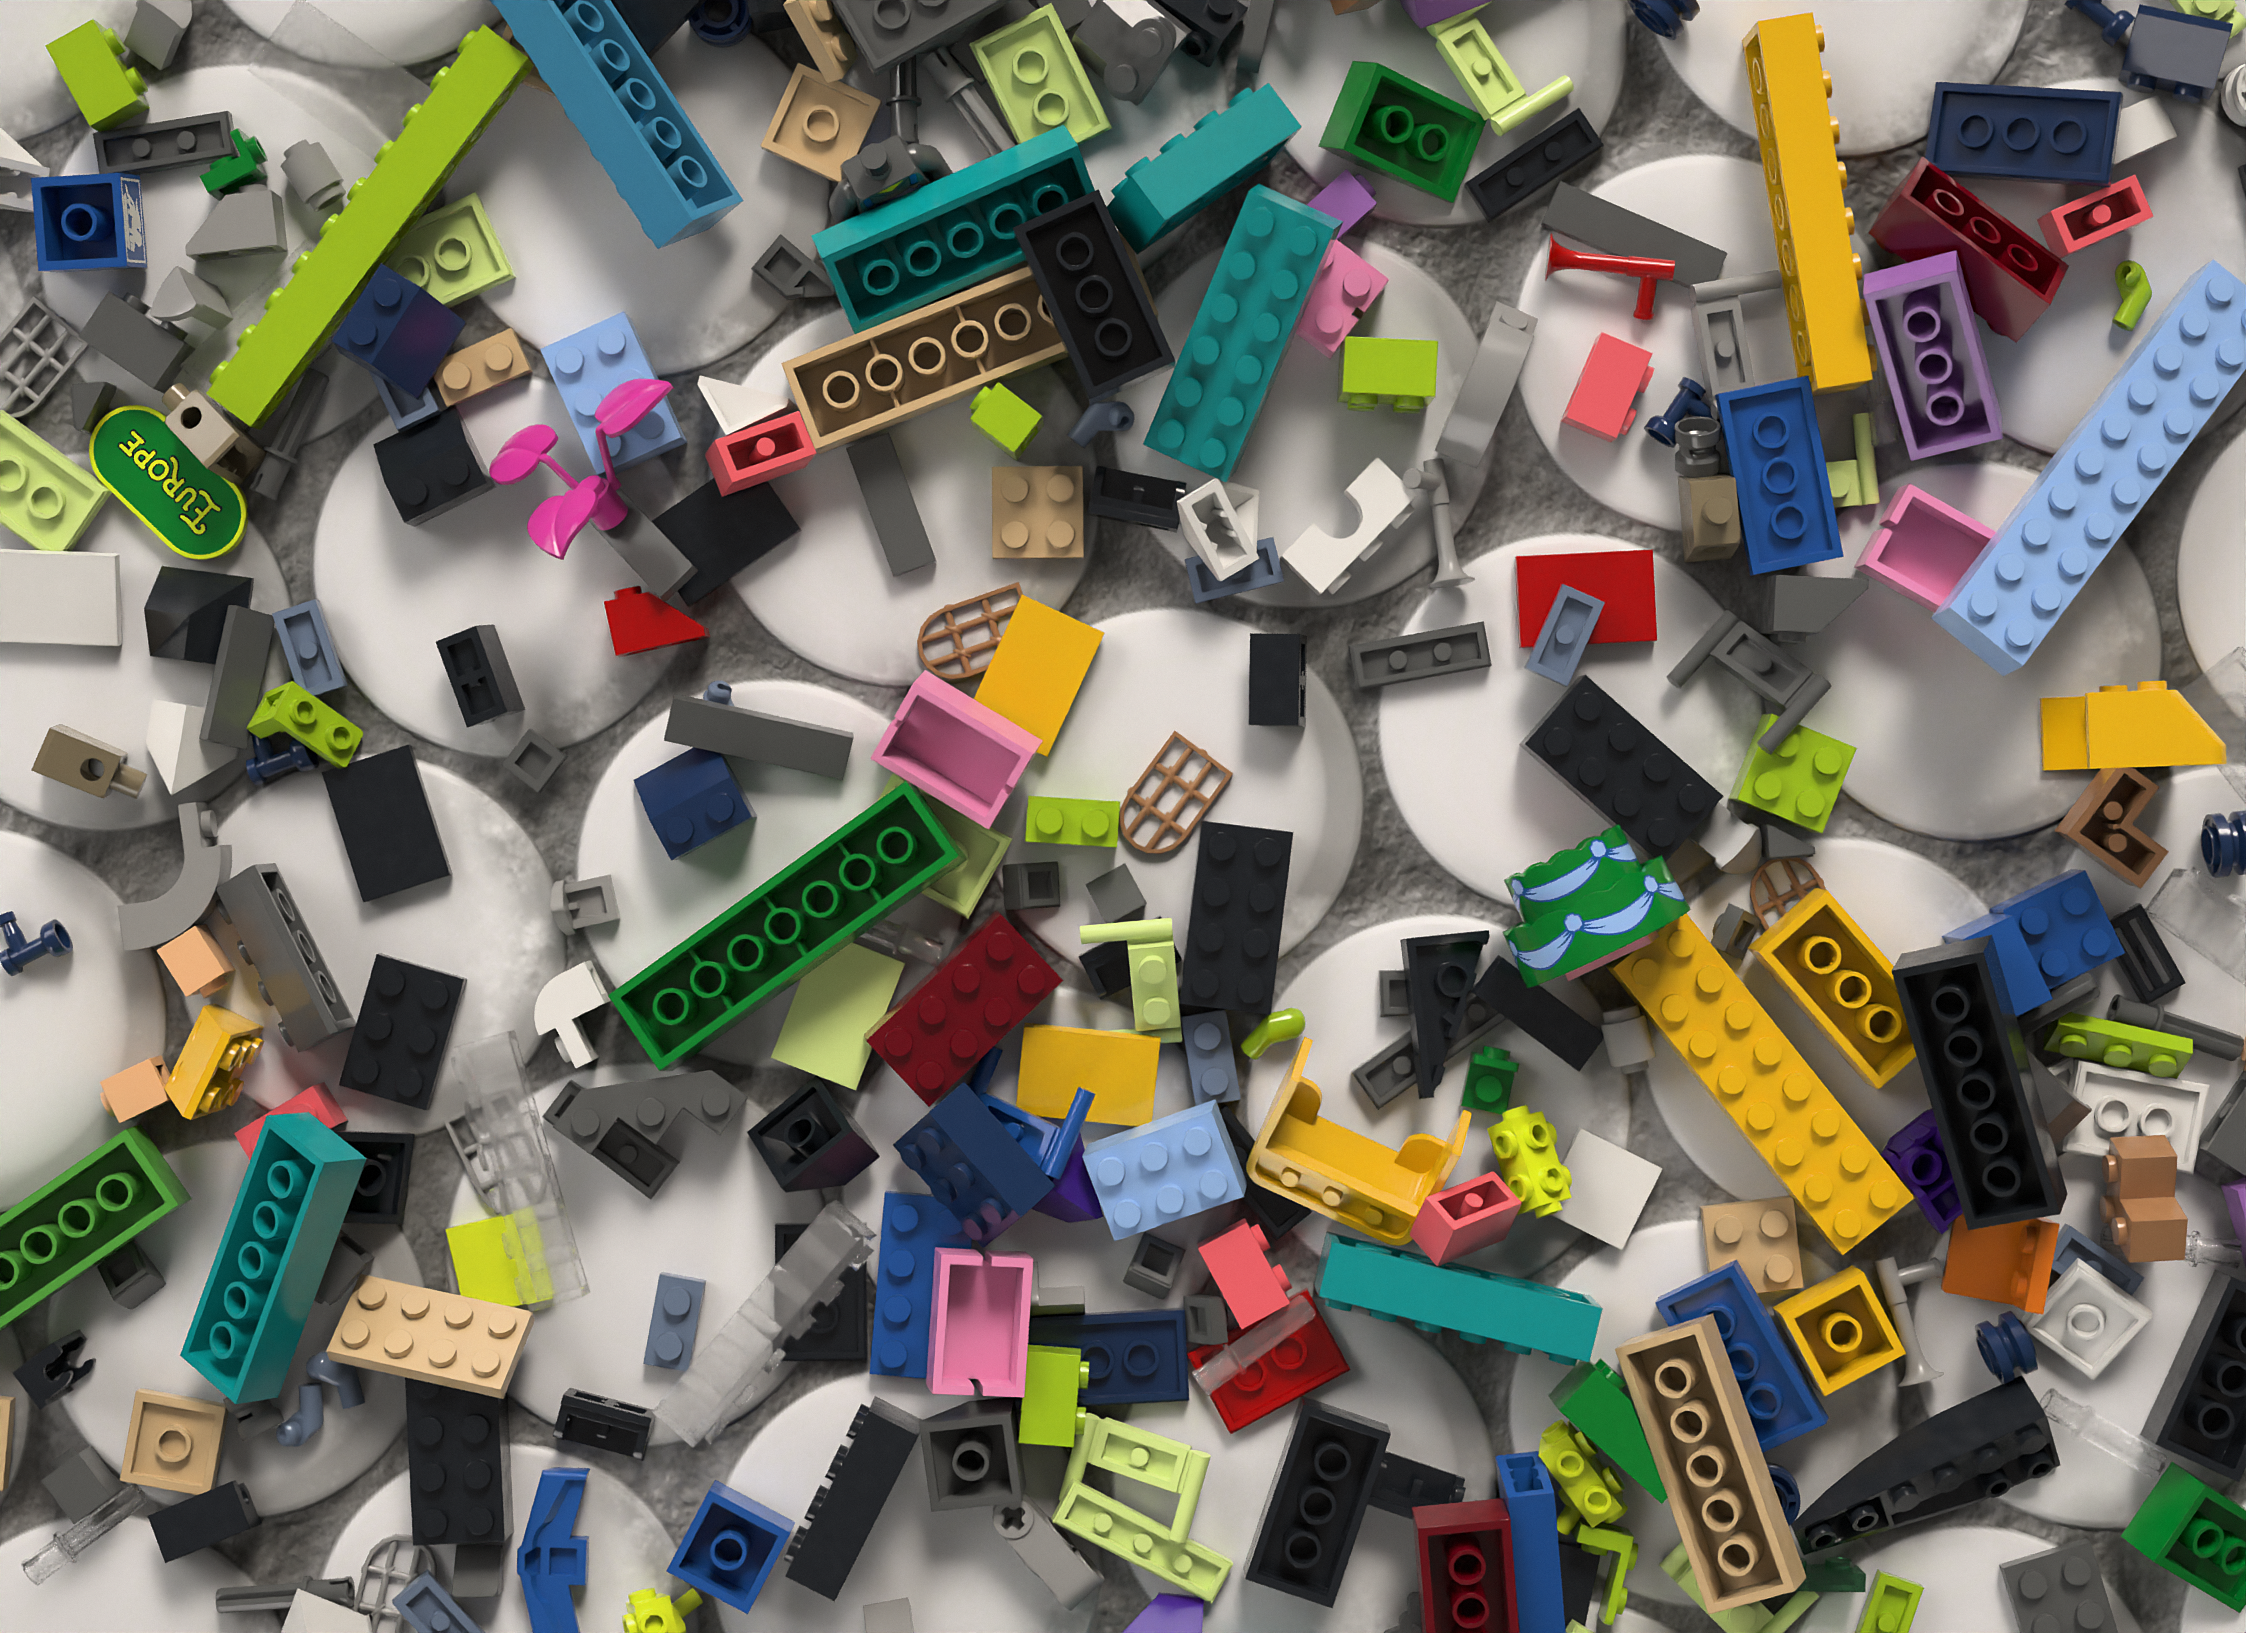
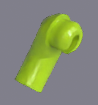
M2126 260L2121 262L2115 270V281L2123 302L2112 322L2124 330L2133 331L2152 297V290L2143 267L2135 261Z
M1288 1008L1284 1011L1273 1012L1271 1015L1268 1014L1241 1044L1242 1050L1250 1058L1258 1060L1271 1044L1296 1039L1305 1029L1304 1014L1296 1008Z

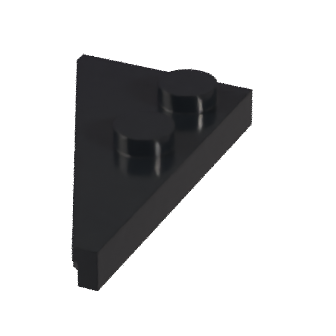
M1489 930L1400 940L1419 1099L1434 1098V1091L1441 1083L1446 1068L1443 1066L1451 1040L1456 1039L1467 1006L1466 996L1468 991L1473 988L1477 976L1474 971L1482 947L1487 945L1490 937Z

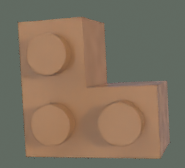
M2133 767L2101 768L2055 829L2056 833L2127 885L2140 889L2169 852L2132 825L2160 788Z
M2165 1135L2110 1137L2109 1155H2104L2102 1158V1174L2104 1181L2107 1183L2106 1196L2100 1197V1217L2103 1223L2109 1225L2114 1244L2120 1245L2129 1263L2185 1260L2188 1218L2175 1198L2178 1156Z

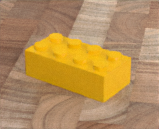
M1814 888L1747 947L1866 1084L1880 1089L1917 1056L1892 975L1894 966L1828 890Z

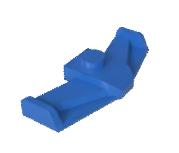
M554 1467L542 1470L522 1545L517 1549V1574L521 1578L533 1633H580L570 1585H586L588 1582L589 1536L571 1535L590 1472L589 1468Z

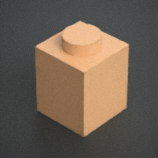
M207 924L192 927L157 950L186 997L198 995L199 993H201L203 998L213 995L228 985L224 977L235 971V968Z
M162 1056L149 1058L100 1082L104 1090L100 1094L103 1106L111 1117L116 1116L119 1123L132 1120L172 1101L164 1089L169 1080L170 1073Z

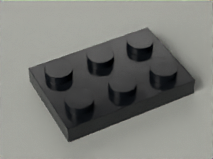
M382 953L376 954L339 1085L422 1110H429L467 978Z

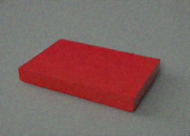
M1653 549L1515 557L1519 648L1534 647L1562 584L1605 602L1586 645L1657 641Z
M1307 1288L1288 1297L1290 1304L1244 1329L1237 1325L1227 1330V1343L1216 1345L1202 1344L1187 1352L1230 1435L1351 1370Z

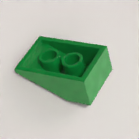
M1353 61L1318 147L1355 165L1446 202L1454 203L1487 120L1485 121L1481 114L1379 63Z
M1601 1358L1595 1364L1592 1361L1580 1360L1548 1396L1564 1416L1662 1504L1668 1496L1631 1400L1622 1391L1627 1383Z
M2172 1461L2121 1537L2154 1563L2240 1613L2246 1605V1508Z

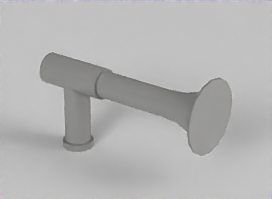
M1442 458L1426 460L1423 462L1424 472L1411 468L1405 472L1403 482L1409 489L1427 490L1429 506L1432 509L1439 567L1434 582L1428 584V587L1447 588L1473 582L1475 578L1469 577L1463 572L1455 551L1444 461Z
M1894 1256L1874 1261L1887 1305L1891 1309L1900 1342L1906 1352L1904 1354L1906 1372L1903 1381L1898 1384V1387L1910 1386L1943 1376V1372L1935 1371L1924 1358L1906 1303L1907 1297L1903 1287L1930 1278L1942 1277V1270L1938 1259L1934 1257L1930 1261L1899 1270Z

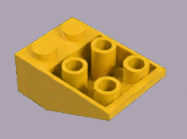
M215 1003L203 1006L164 1088L183 1117L193 1120L225 1109L227 1104L230 1106L234 1105L244 1086V1081L239 1078L246 1064L252 1065L263 1047L264 1040L260 1039L259 1036L264 1026Z

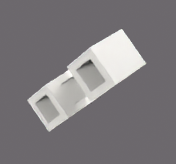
M1379 457L1343 493L1358 510L1359 526L1356 532L1347 538H1332L1313 523L1280 557L1318 596L1325 589L1333 595L1352 576L1346 568L1357 556L1365 562L1384 543L1377 536L1389 524L1397 530L1415 511L1409 503L1417 495L1407 488L1404 482Z

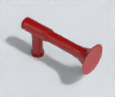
M1551 233L1547 252L1545 281H1547L1549 275L1565 269H1581L1639 277L1637 304L1633 316L1637 319L1652 320L1654 318L1653 308L1657 281L1673 280L1675 261L1569 250L1560 246L1553 239Z

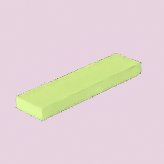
M1073 1478L1051 1517L1053 1523L1211 1604L1233 1566L1231 1559L1190 1538L1187 1539L1186 1543H1178L1169 1538L1171 1528Z

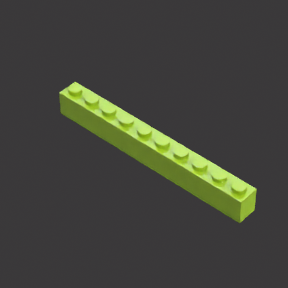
M483 24L478 32L474 29L471 30L463 38L457 49V52L460 53L459 57L450 69L445 66L436 74L430 84L432 93L423 105L417 103L409 110L402 122V126L405 129L395 142L389 140L382 146L374 159V162L378 165L367 179L361 177L351 187L347 194V199L350 201L340 215L335 213L328 218L319 232V236L322 237L321 241L312 252L307 250L297 259L291 270L295 274L284 289L279 287L270 295L264 305V309L267 311L257 326L251 324L243 331L236 343L239 350L230 362L224 360L211 374L209 383L212 386L206 394L248 426L258 430L263 428L353 308L380 264L385 265L535 66L528 57Z

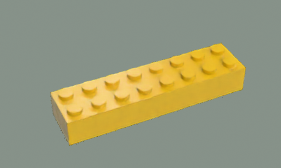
M1813 12L1757 21L1743 38L1742 44L1779 270L1782 277V288L1797 378L1809 376L1813 397L1855 390L1873 380L1872 372L1877 371V357L1873 344L1867 345L1864 327L1869 326L1870 316L1865 299L1859 298L1857 281L1862 279V265L1859 254L1852 253L1849 235H1854L1855 224L1851 208H1845L1842 190L1847 188V174L1844 163L1842 161L1837 162L1834 145L1838 144L1840 140L1839 125L1836 116L1829 115L1827 98L1832 97V82L1829 71H1822L1819 54L1824 52L1825 49L1823 29L1820 24L1815 25Z
M1686 913L1656 930L1659 937L1652 943L1611 961L1606 967L1632 1000L1638 1004L1640 1010L1646 1015L1786 1192L1793 1197L1794 1202L1831 1248L1844 1255L1915 1197Z

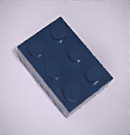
M965 1082L959 1085L893 1144L900 1153L905 1165L917 1172L930 1187L934 1198L952 1212L961 1223L963 1231L970 1238L976 1240L982 1248L1017 1222L1055 1187L1054 1183Z

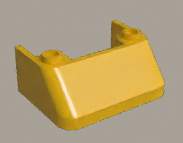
M2167 681L2137 682V691H2128V685L2099 686V692L2085 693V696L2040 698L2042 771L2227 764L2226 744L2177 690H2167Z
M1304 1037L1279 1085L1246 1165L1249 1177L1263 1188L1386 1244L1401 1246L1410 1243L1413 1238L1409 1234L1425 1197L1441 1192L1461 1157L1472 1113L1466 1110L1462 1111L1446 1142L1432 1135L1419 1133L1409 1136L1403 1142L1398 1152L1317 1115L1322 1103L1321 1090L1313 1081L1301 1076L1313 1040Z

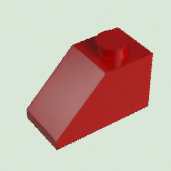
M641 586L614 591L615 599L604 601L616 656L625 657L710 638L708 628L669 603H665L655 594L650 592L642 593Z

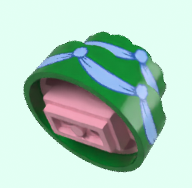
M1618 824L1604 830L1600 836L1584 839L1575 849L1558 851L1546 863L1532 864L1523 873H1515L1504 879L1522 922L1512 925L1502 933L1526 987L1530 988L1564 974L1567 980L1570 981L1644 947L1659 937L1656 930L1678 919L1691 909L1662 855L1640 864Z

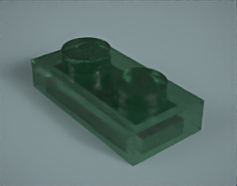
M1800 1557L1807 1578L1796 1591L1866 1592V1574L1857 1565H1852L1851 1559L1828 1557L1825 1558V1564H1807V1559Z

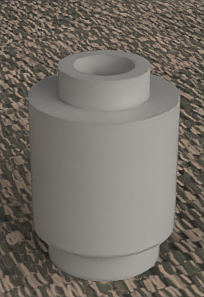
M305 139L292 145L283 153L286 160L280 167L305 204L310 203L315 211H320L330 206L346 194L345 189L341 185L344 179L319 142L309 144Z
M1638 1004L1622 1006L1603 1012L1605 1023L1601 1024L1611 1067H1621L1622 1074L1649 1068L1647 1060L1656 1057L1646 1015L1640 1014Z

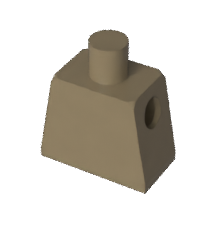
M177 383L165 392L162 397V403L171 411L165 418V424L207 469L240 486L262 463L267 452L218 402L196 389L190 392L182 383Z
M1715 473L1706 477L1678 476L1684 563L1731 559L1740 545L1741 539L1735 477L1726 473Z
M63 724L49 728L31 771L103 799L109 796L112 790L137 799L148 775L124 764L128 755L127 752ZM92 758L102 762L104 766V773L101 777L92 774L89 764Z

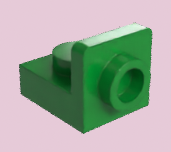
M239 128L231 131L230 135L241 156L235 158V156L223 157L209 166L211 171L200 176L207 193L218 201L222 200L225 195L239 192V187L253 185L268 177L262 166V163L268 161L260 142L255 136L249 138Z
M1485 1045L1482 1053L1471 1051L1460 1099L1461 1106L1497 1114L1507 1111L1515 1072L1518 1073L1520 1063L1509 1059L1511 1051Z

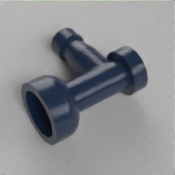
M2067 0L2064 4L2070 10L2076 7L2103 28L2101 37L2111 47L2135 19V16L2126 10H2120L2116 13L2112 12L2101 3L2102 0Z
M1683 377L1678 384L1680 391L1664 415L1651 417L1644 427V430L1652 438L1671 448H1674L1677 444L1675 442V424L1682 420L1686 413L1691 417H1709L1713 419L1710 407L1701 401L1706 390L1700 384L1687 377Z
M250 732L256 757L246 760V768L250 779L255 785L265 783L268 776L295 766L303 772L319 767L317 753L297 739L293 738L291 740L289 750L274 754L268 736L260 739Z
M10 911L0 915V928L2 927L4 938L9 947L0 952V962L10 976L21 973L24 965L48 953L55 957H61L73 950V944L67 930L56 919L44 924L40 930V937L27 943L23 932L16 923L17 919L14 912Z

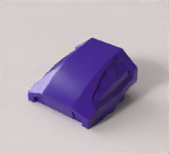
M1931 1108L1924 1111L1888 1140L1880 1155L1915 1197V1202L1928 1222L1938 1233L1943 1234L1949 1229L1947 1225L1960 1216L1963 1210L1933 1109Z

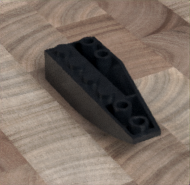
M2021 1375L2013 1381L2001 1384L1927 1419L1899 1435L1861 1461L1827 1489L1791 1524L1803 1555H1807L1970 1506L1990 1497H1999L2020 1483L2031 1478L2036 1479L2045 1476L2053 1468L2061 1465L2047 1415Z

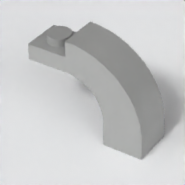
M1496 301L1469 371L1445 421L1435 448L1436 452L1474 468L1478 467L1516 383L1533 340V333L1538 318Z
M207 802L178 805L184 847V865L175 885L157 899L117 906L124 951L165 945L192 927L202 925L217 908L216 901L221 898L216 888L230 879L232 846H213L212 838L216 837L218 832L217 820L214 811L208 810Z

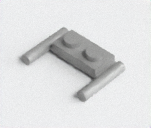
M1779 270L1690 285V298L1694 303L1691 314L1707 399L1711 398V415L1715 420L1720 419L1716 394L1755 386L1738 295L1781 288L1782 277Z

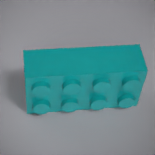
M1269 83L1254 93L1250 87L1238 93L1228 102L1227 105L1230 108L1220 115L1214 110L1204 116L1194 125L1193 128L1196 131L1187 138L1180 133L1170 139L1160 148L1161 154L1153 161H1150L1146 156L1136 162L1125 172L1127 178L1111 190L1115 197L1109 203L1107 209L1114 225L1137 255L1269 165L1302 128Z

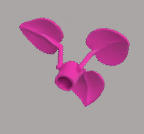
M655 379L630 380L614 388L599 404L595 411V418L601 424L596 428L595 433L607 479L592 475L585 478L579 484L553 458L546 454L558 441L555 431L547 425L536 424L523 428L505 442L497 456L492 460L489 468L490 476L496 483L500 485H513L520 482L537 468L539 462H542L573 489V491L568 490L564 496L558 495L548 498L530 516L527 530L531 539L541 550L555 558L564 560L572 540L590 518L600 530L614 528L624 520L628 513V506L616 492L622 484L615 475L606 435L610 438H615L632 429L674 389L672 384Z

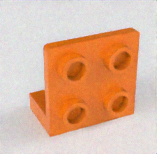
M1962 1213L1952 1223L1941 1283L1942 1291L2010 1304L2023 1311L2043 1315L2060 1224L2041 1217L1968 1230L1964 1214Z

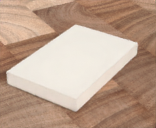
M0 549V642L119 646L122 643L119 553Z
M2074 1060L2073 1074L2070 1077L2068 1089L2081 1102L2088 1104L2092 1111L2058 1143L2057 1149L2103 1158L2104 1155H2109L2110 1137L2165 1135L2178 1156L2176 1172L2193 1175L2210 1085L2169 1077H2157L2149 1073Z

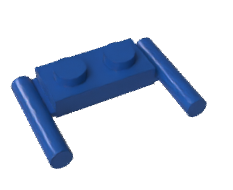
M992 1047L979 1060L969 1088L1045 1174L1061 1179L1095 1093L1078 1087L1061 1128L1007 1101L986 1093L1003 1052L1000 1048Z

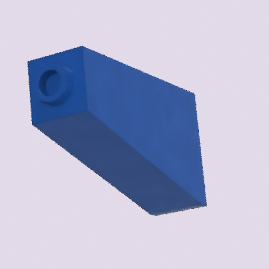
M1539 1451L1495 1456L1500 1498L1504 1499L1511 1520L1519 1633H1566L1555 1494L1546 1466L1538 1456Z

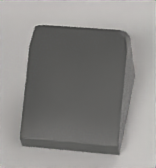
M108 382L72 384L73 425L76 430L86 434L93 433L98 422L104 417L116 393L117 386Z
M1760 824L1762 838L1761 853L1765 859L1813 857V854H1816L1814 846L1771 825Z
M1058 861L1003 865L1005 909L1022 910L1060 907Z
M1125 863L1085 884L1106 924L1112 923L1147 904Z
M1144 1232L1123 1282L1156 1298L1165 1299L1172 1287L1186 1250Z
M135 1240L129 1242L97 1266L113 1301L127 1309L136 1308L166 1285L161 1273Z
M457 1545L452 1596H499L503 1591V1545Z

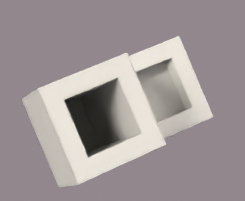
M2159 95L2121 110L2114 166L2138 157L2178 137Z
M591 960L583 962L550 980L541 990L534 1010V1021L538 1035L540 1036L556 1028L559 1037L554 1039L556 1047L566 1063L572 1061L575 1068L599 1058L579 1016L611 1001Z

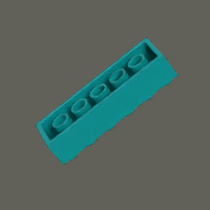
M1061 125L816 233L811 237L843 312L854 334H857L1024 261L1023 254L1014 237L1013 227L1095 191L1078 144L1067 128Z
M1261 184L1248 191L1143 445L1223 482H1227L1236 473L1343 221Z
M309 1112L266 1116L180 1354L183 1359L235 1404L278 1398L367 1159Z
M1326 1232L1314 1281L1318 1296L1325 1300L1324 1305L1328 1307L1351 1311L1352 1305L1361 1306L1370 1311L1369 1316L1388 1322H1396L1397 1316L1406 1317L1415 1322L1414 1327L1433 1333H1441L1442 1327L1455 1329L1456 1332L1460 1333L1459 1338L1478 1344H1486L1488 1337L1499 1340V1342L1504 1344V1349L1523 1355H1531L1533 1348L1548 1354L1549 1360L1568 1366H1576L1577 1359L1590 1362L1603 1309L1590 1295L1454 1262H1448L1437 1267L1426 1255L1332 1232Z

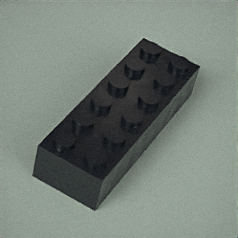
M1988 935L1902 953L1892 969V975L1968 1230L2059 1215L2068 1193L1993 936Z

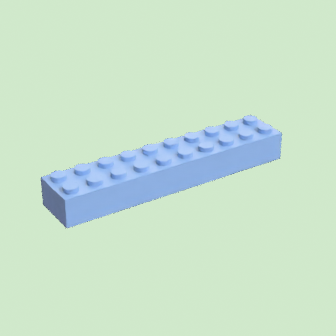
M2214 259L2188 278L1931 617L1933 621L2002 676L2015 671L2026 663L2246 370V285Z

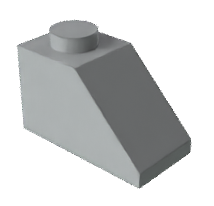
M262 184L239 187V194L225 195L186 244V255L197 262L287 252L282 197L272 190H267V186Z

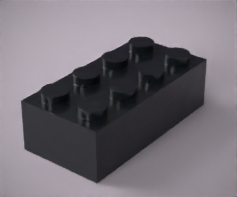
M1099 189L1013 227L1014 237L1090 405L1175 368V358Z
M1587 675L1579 676L1519 744L1612 827L1619 824L1627 840L1649 860L1662 855L1666 862L1724 797Z
M1201 821L1179 993L1180 1004L1271 1015L1293 832Z
M2215 1270L2140 1435L2164 1449L2237 1482L2240 1481L2246 1468V1283Z
M405 1377L413 1546L506 1541L514 1531L507 1391L504 1398L501 1399Z
M876 1396L870 1407L861 1403L846 1434L853 1441L849 1448L842 1444L839 1446L825 1475V1478L832 1482L829 1488L822 1485L819 1486L804 1519L811 1523L808 1529L799 1525L783 1560L791 1563L785 1577L835 1602L920 1434L919 1422L922 1419Z
M1304 1396L1300 1397L1243 1567L1246 1580L1333 1609L1391 1436L1387 1424Z

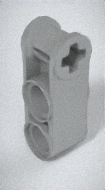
M1024 1492L1023 1502L993 1506V1525L997 1532L1010 1544L1022 1562L1045 1582L1055 1598L1069 1611H1072L1105 1580L1103 1574L1092 1560L1081 1550L1077 1549L1066 1532L1059 1525L1053 1523L1051 1517L1047 1516L1027 1493ZM1008 1506L1010 1509L1015 1510L1020 1506L1022 1508L1021 1520L1018 1521L1015 1517L1006 1520L1005 1507Z

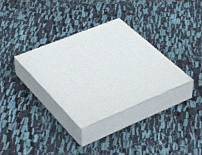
M1579 1127L1561 1162V1165L1566 1166L1571 1173L1572 1184L1569 1191L1572 1198L1561 1202L1563 1210L1552 1214V1216L1622 1250L1662 1168Z
M2077 1258L2048 1289L2043 1315L2027 1312L2020 1321L2032 1337L2095 1380L2150 1322L2153 1316L2152 1310Z

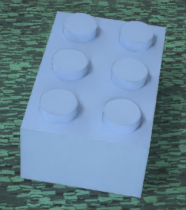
M624 311L540 349L595 472L599 477L605 479L607 475L595 433L596 428L601 424L595 418L597 407L614 388L622 383L634 379L659 380L632 319ZM667 396L626 433L615 438H610L606 435L615 475L687 443Z
M1216 1100L1091 1142L1087 1145L1082 1156L1114 1241L1242 1198L1247 1186V1181Z

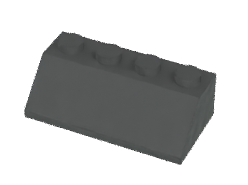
M276 863L252 865L216 888L221 898L216 901L218 910L228 925L234 924L241 940L237 941L238 949L245 962L249 966L254 964L262 979L258 982L259 991L269 1006L275 1005L282 1019L278 1023L279 1030L290 1047L295 1046L298 1053L306 1051L356 1026V1022Z

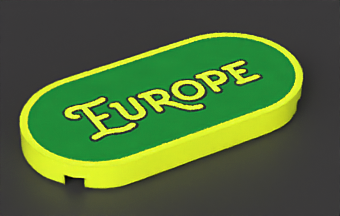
M127 405L106 414L94 428L89 443L90 463L98 479L174 552L187 558L206 560L223 557L233 551L244 538L248 525V505L241 488L237 484L231 483L207 469L165 424L164 421L167 416L146 406Z

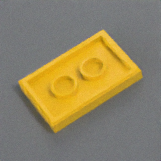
M1022 594L974 700L1043 740L1037 753L1048 757L1105 633Z
M1025 1022L1016 1106L1036 1116L1065 1119L1077 1089L1081 1087L1095 1093L1085 1121L1136 1127L1152 1122L1161 1037Z

